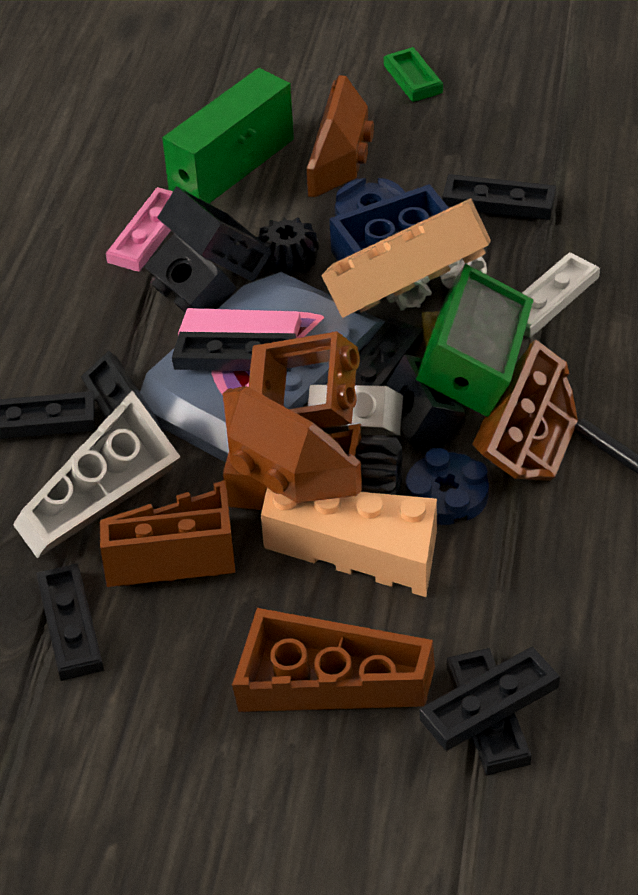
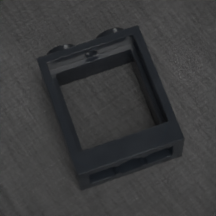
M177 186L157 217L200 256L254 282L273 252L269 246L231 215Z

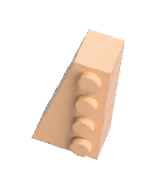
M470 198L333 263L321 276L341 317L344 318L358 310L363 312L381 303L380 299L392 293L394 296L409 291L415 287L414 282L426 276L431 280L451 270L449 265L460 259H463L464 263H468L486 254L484 247L489 245L491 239Z
M267 487L261 512L265 549L311 563H315L318 560L329 562L336 566L337 571L352 574L354 570L375 576L377 583L392 587L395 582L411 587L413 594L427 597L437 534V499L360 492L357 496L296 503L282 494L272 492Z

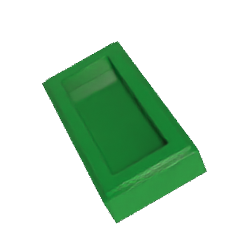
M414 47L383 56L384 67L412 102L443 93V82Z

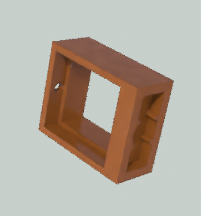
M338 331L255 345L252 348L249 388L284 406L287 368L329 362L326 404L289 410L313 422L319 428L352 424L353 408L357 401L355 391L356 369L360 363L358 347Z

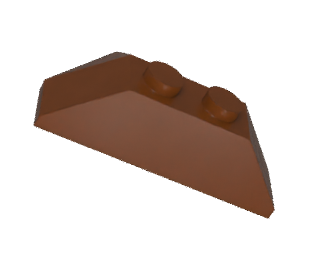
M339 75L331 86L327 105L307 165L308 197H317L357 178L360 164H366L368 143L366 142H372L374 121H368V106L347 76Z
M534 340L515 364L512 379L490 415L488 417L485 416L472 445L484 457L515 479L551 481L557 474L574 432V427L578 422L573 392L567 379L569 375L567 362L539 341Z
M247 386L234 389L228 388L223 392L230 464L239 473L251 476L265 484L272 492L282 494L296 503L357 496L362 491L361 462L352 454L346 455L340 445L316 424Z

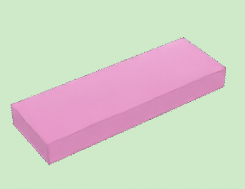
M159 187L154 190L106 252L107 263L138 272L141 271L171 231L157 217L173 191Z
M187 308L179 332L295 333L297 338L302 321L300 312Z

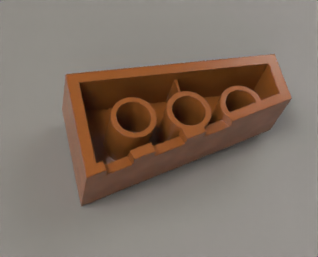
M257 608L232 684L238 712L425 706L435 669L433 640Z

